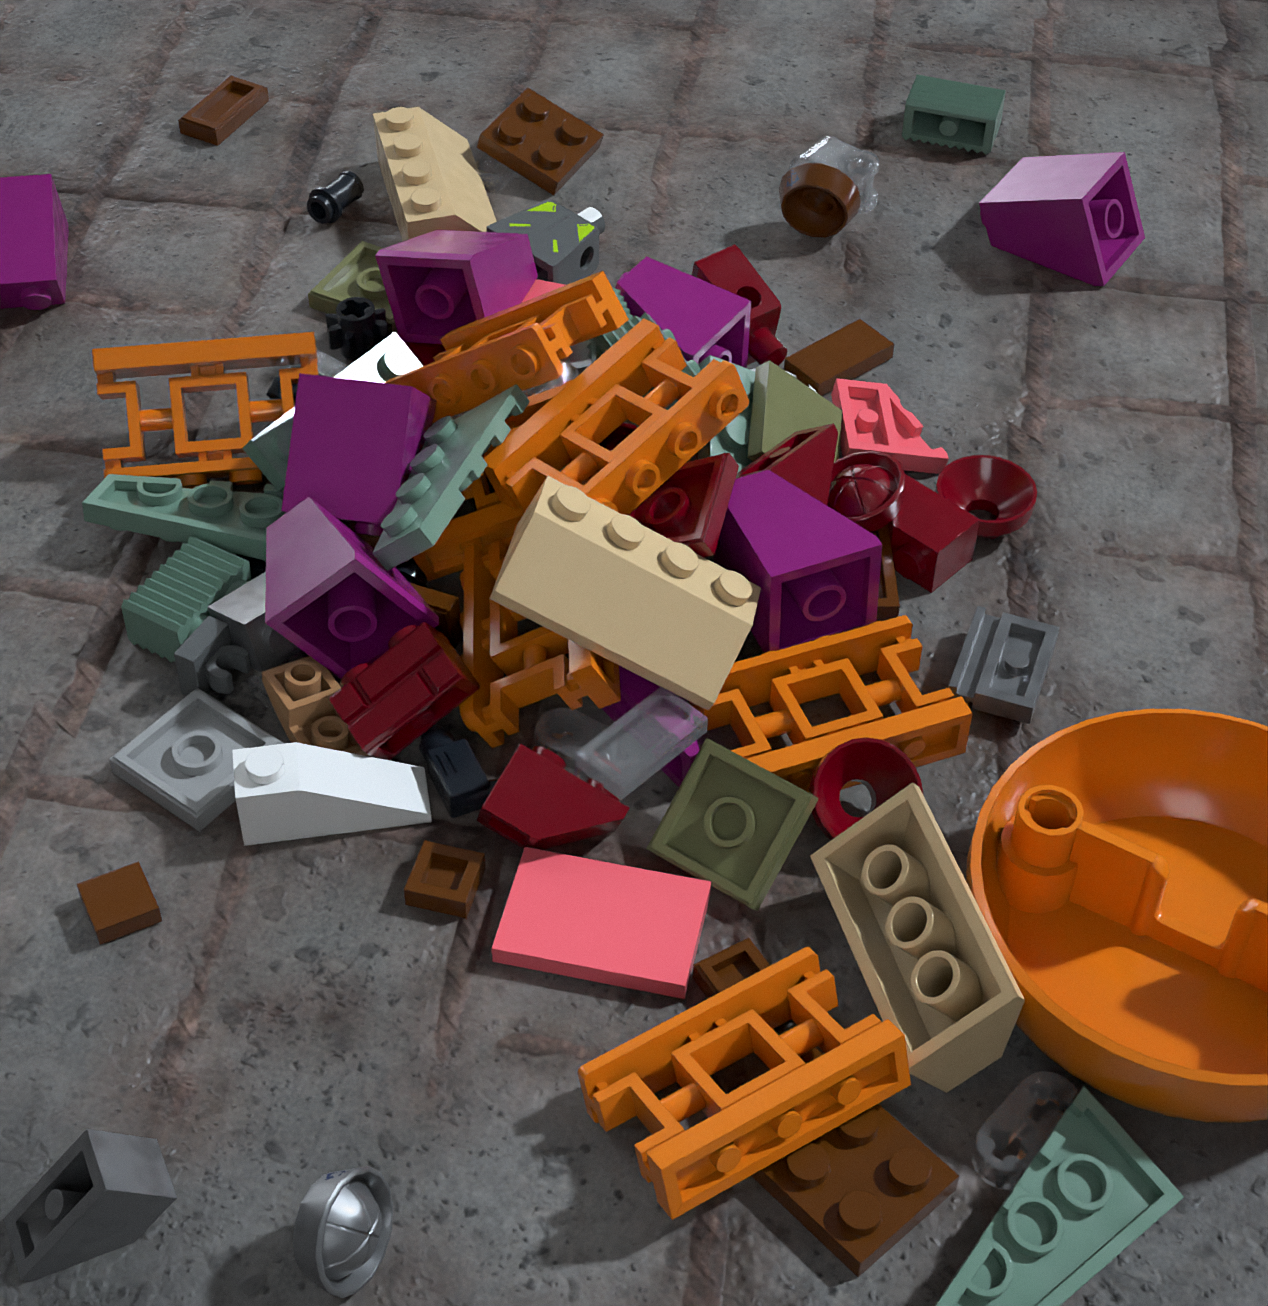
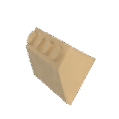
M396 107L387 112L373 114L378 163L402 241L435 230L486 232L487 226L497 222L466 138L420 107Z
M547 476L516 526L490 599L709 711L715 703L753 626L761 587L748 581L743 575L727 570L698 555L688 546L674 542L641 525L633 517L620 514L586 496L578 488L565 485Z
M912 782L811 854L810 857L882 1020L889 1019L905 1034L910 1074L947 1093L1002 1057L1025 999L920 788Z

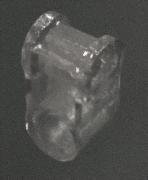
M824 136L790 162L789 170L804 163H822L837 168L852 179L859 190L861 204L858 213L868 212L877 205L878 193L873 188L874 175L879 171V159L870 151L860 150L833 136Z

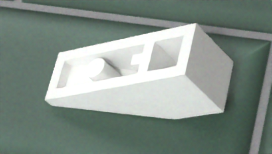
M297 742L232 750L235 799L244 846L432 822L424 767Z

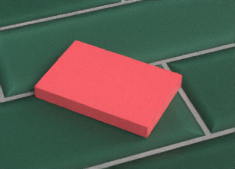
M524 847L491 948L492 962L685 999L711 895V881Z

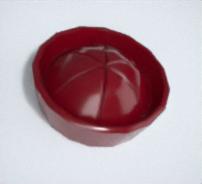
M875 451L853 453L837 459L833 465L827 506L869 532L883 528L896 517L902 508L905 473L901 463L889 454Z

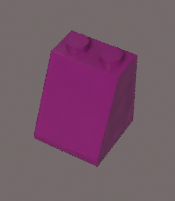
M1125 152L1023 157L979 202L981 221L986 227L991 246L1093 286H1105L1145 239Z
M51 174L0 177V309L24 307L31 310H41L48 308L50 305L65 304L69 229Z
M435 230L380 249L375 255L398 334L403 342L442 344L440 339L451 330L522 303L538 277L528 234Z
M647 256L633 269L625 272L619 278L615 288L621 290L620 295L624 296L623 302L627 303L630 315H633V317L636 315L640 318L644 313H647L661 330L669 329L673 333L686 361L694 360L699 364L711 355L747 368L751 314L750 300Z
M299 373L281 511L287 513L307 497H310L339 521L355 523L354 533L380 537L383 532L381 523L393 511L398 500L396 492L407 481L412 470L410 463L421 451L426 441L423 436L433 423L437 401L412 386Z
M770 470L735 479L720 533V547L716 549L714 554V563L743 575L748 581L761 587L751 632L763 652L777 651L813 641L822 636H831L876 622L882 543L878 537Z
M307 497L266 528L265 623L342 679L353 667L362 663H373L388 651V641L402 628L410 625L419 626L422 622H426L435 628L439 625V617L396 567L387 571L372 554L374 548L312 498Z

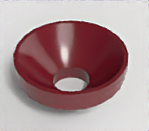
M972 455L950 462L938 475L935 490L936 493L967 512L986 510L994 514L997 518L996 520L980 519L977 537L990 539L1007 535L1024 526L1032 515L1037 498L1036 484L1030 474L1012 461L989 455Z
M868 737L851 739L828 752L815 768L809 787V793L819 798L811 813L817 826L830 840L863 818L850 816L840 804L841 789L849 781L860 782L869 790L871 807L867 814L912 782L920 788L923 794L920 776L908 756L893 744L881 739Z

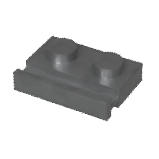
M977 606L948 687L955 695L954 698L962 696L965 701L973 702L972 709L1030 724L1057 642L1060 627L1004 612L1001 618L985 614V607Z

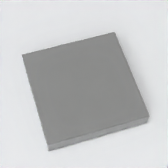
M196 688L109 760L112 772L200 832L236 801L232 750L284 743L204 691Z

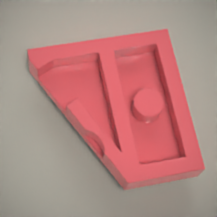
M836 378L831 396L833 404L842 410L840 439L842 457L858 452L875 451L891 455L901 463L905 471L940 474L948 462V453L942 447L931 449L920 437L923 425L913 413L903 408L899 397L887 384Z

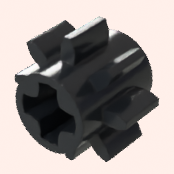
M363 297L344 299L336 307L337 314H326L329 348L331 350L340 348L341 354L349 360H358L389 336L385 309L375 310L373 302Z

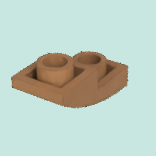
M307 656L262 672V682L291 743L297 742L371 757L361 749L349 731L348 725L341 719L329 701V697L341 687L326 667L311 656Z

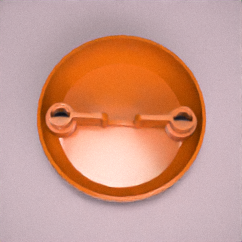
M1142 709L1116 712L1088 719L1057 731L1032 746L1014 761L992 787L980 810L967 857L966 882L1025 999L1016 1025L1045 1055L1068 1073L1100 1092L1135 1107L1170 1117L1202 1122L1244 1123L1267 1120L1268 727L1253 721L1220 713L1189 709Z

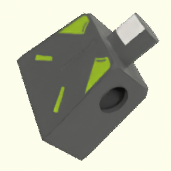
M546 200L486 227V232L528 234L538 274L537 279L568 285L590 276L599 265V235L605 231V221L600 212L593 207H588L576 214L555 201Z

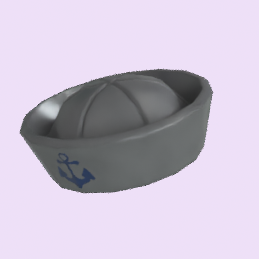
M370 1166L323 1174L311 1185L301 1202L294 1224L293 1235L296 1263L305 1276L334 1296L344 1298L359 1292L373 1278L385 1256L392 1232L394 1209L390 1187L380 1171Z

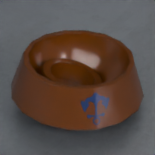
M804 163L791 168L782 177L779 186L783 217L795 230L811 237L826 238L839 233L857 215L861 204L859 190L852 179L839 169L822 163Z

